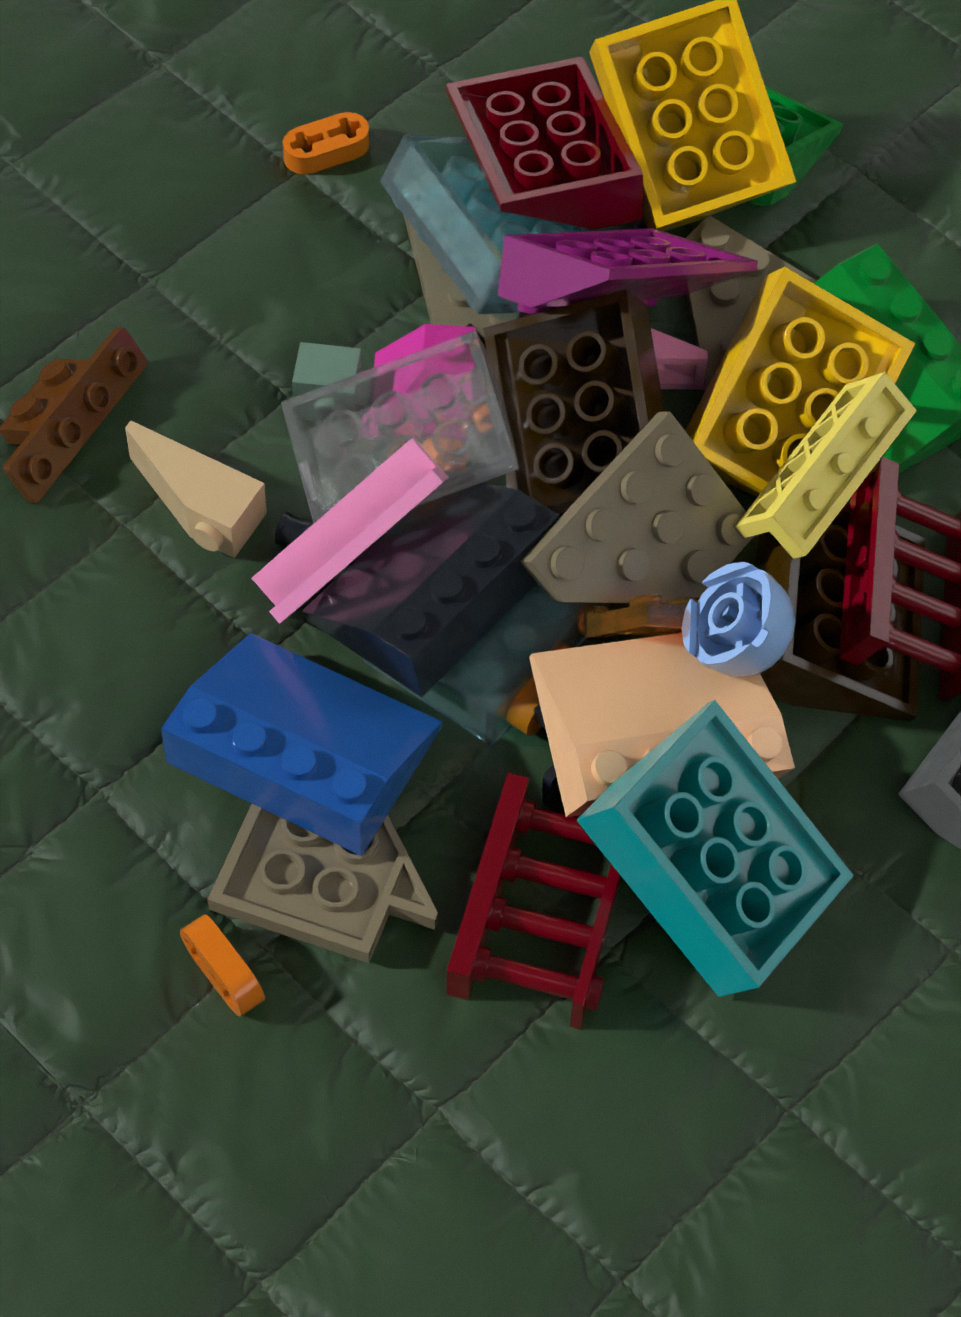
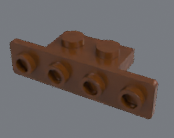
M114 328L89 360L55 359L41 370L38 381L24 397L13 404L10 409V415L0 426V433L7 443L19 445L3 465V471L28 503H38L146 368L148 360L126 328Z

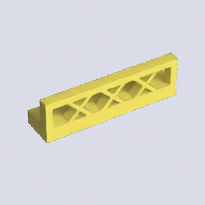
M885 372L846 384L735 525V528L744 538L771 532L793 559L806 556L917 410Z

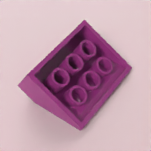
M653 228L505 235L498 296L518 303L517 310L529 314L547 311L548 307L551 306L558 308L628 289L647 306H656L658 299L678 298L757 271L758 261Z

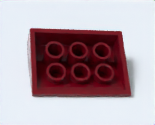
M583 56L446 84V93L501 212L594 230L642 220L643 172Z

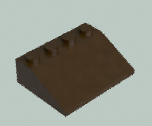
M628 289L483 328L507 488L520 490L559 514L560 517L658 412H665L647 304Z
M845 504L810 552L803 557L793 559L771 532L759 534L756 568L770 574L790 596L795 616L793 638L785 653L772 667L760 673L772 697L793 706L905 721L915 719L918 706L920 661L886 647L875 652L858 666L839 658L850 504ZM897 525L895 526L899 538L925 548L926 538ZM894 559L893 575L896 582L923 593L924 571ZM891 603L890 620L893 623V627L921 638L922 615Z

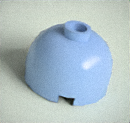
M746 562L726 564L709 574L702 582L708 588L701 595L699 601L696 602L691 598L686 606L681 628L684 646L701 664L731 677L757 675L772 667L785 653L791 642L795 627L793 606L790 596L767 572Z

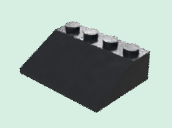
M447 475L449 478L374 542L302 611L303 618L420 697H423L537 584L520 560L556 523L560 516L520 490Z

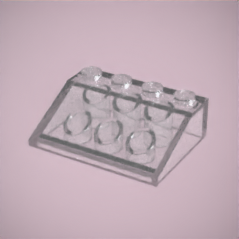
M476 330L281 402L313 524L413 437L449 477L418 505L519 469L506 407L493 363Z

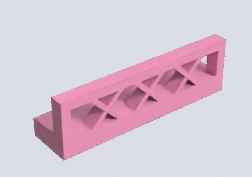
M414 437L251 578L275 605L269 612L279 624L300 608L449 478Z

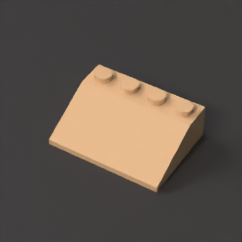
M682 633L532 653L529 656L566 817L582 815L614 781L713 700L717 701L777 779L795 768L782 714L760 673L757 675L731 677L704 666L695 656L687 651L684 646Z

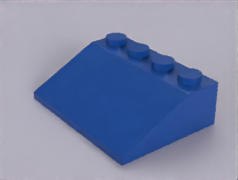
M250 633L189 687L161 728L166 762L362 856L441 730L442 721Z

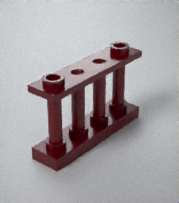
M881 457L850 499L839 658L858 666L875 652L886 647L941 669L939 698L950 701L961 693V512L956 516H952L902 495L898 487L899 464ZM896 515L947 536L946 557L899 538L898 532L895 530ZM896 559L944 579V601L896 582L893 575V560ZM891 603L943 624L942 646L893 627V623L890 620Z
M507 773L447 968L446 995L469 1001L474 981L484 983L486 978L568 998L573 1000L569 1027L581 1030L586 1009L597 1012L605 978L596 976L622 877L612 864L610 865L608 876L605 877L522 856V850L515 848L519 832L529 834L530 829L592 845L596 844L576 821L577 817H566L565 814L537 808L536 801L528 800V777ZM516 878L599 898L601 901L594 926L507 905V899L500 897L504 881L514 883ZM501 927L586 948L587 951L580 976L576 977L492 955L493 950L485 947L489 931L499 932Z

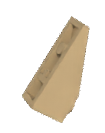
M130 421L125 427L130 459L186 533L204 549L209 551L218 550L235 558L267 514L264 483Z

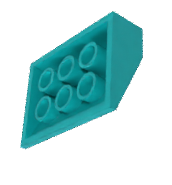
M716 700L707 703L614 781L576 820L718 997L759 988L854 876Z

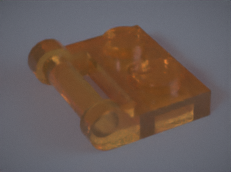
M641 595L629 598L630 607L609 611L604 606L586 605L579 611L577 617L578 630L583 636L603 638L618 634L645 635L647 638L675 634L677 632L682 633L681 628L686 606L691 598L696 602L700 598H674L667 600V604H663L662 595Z

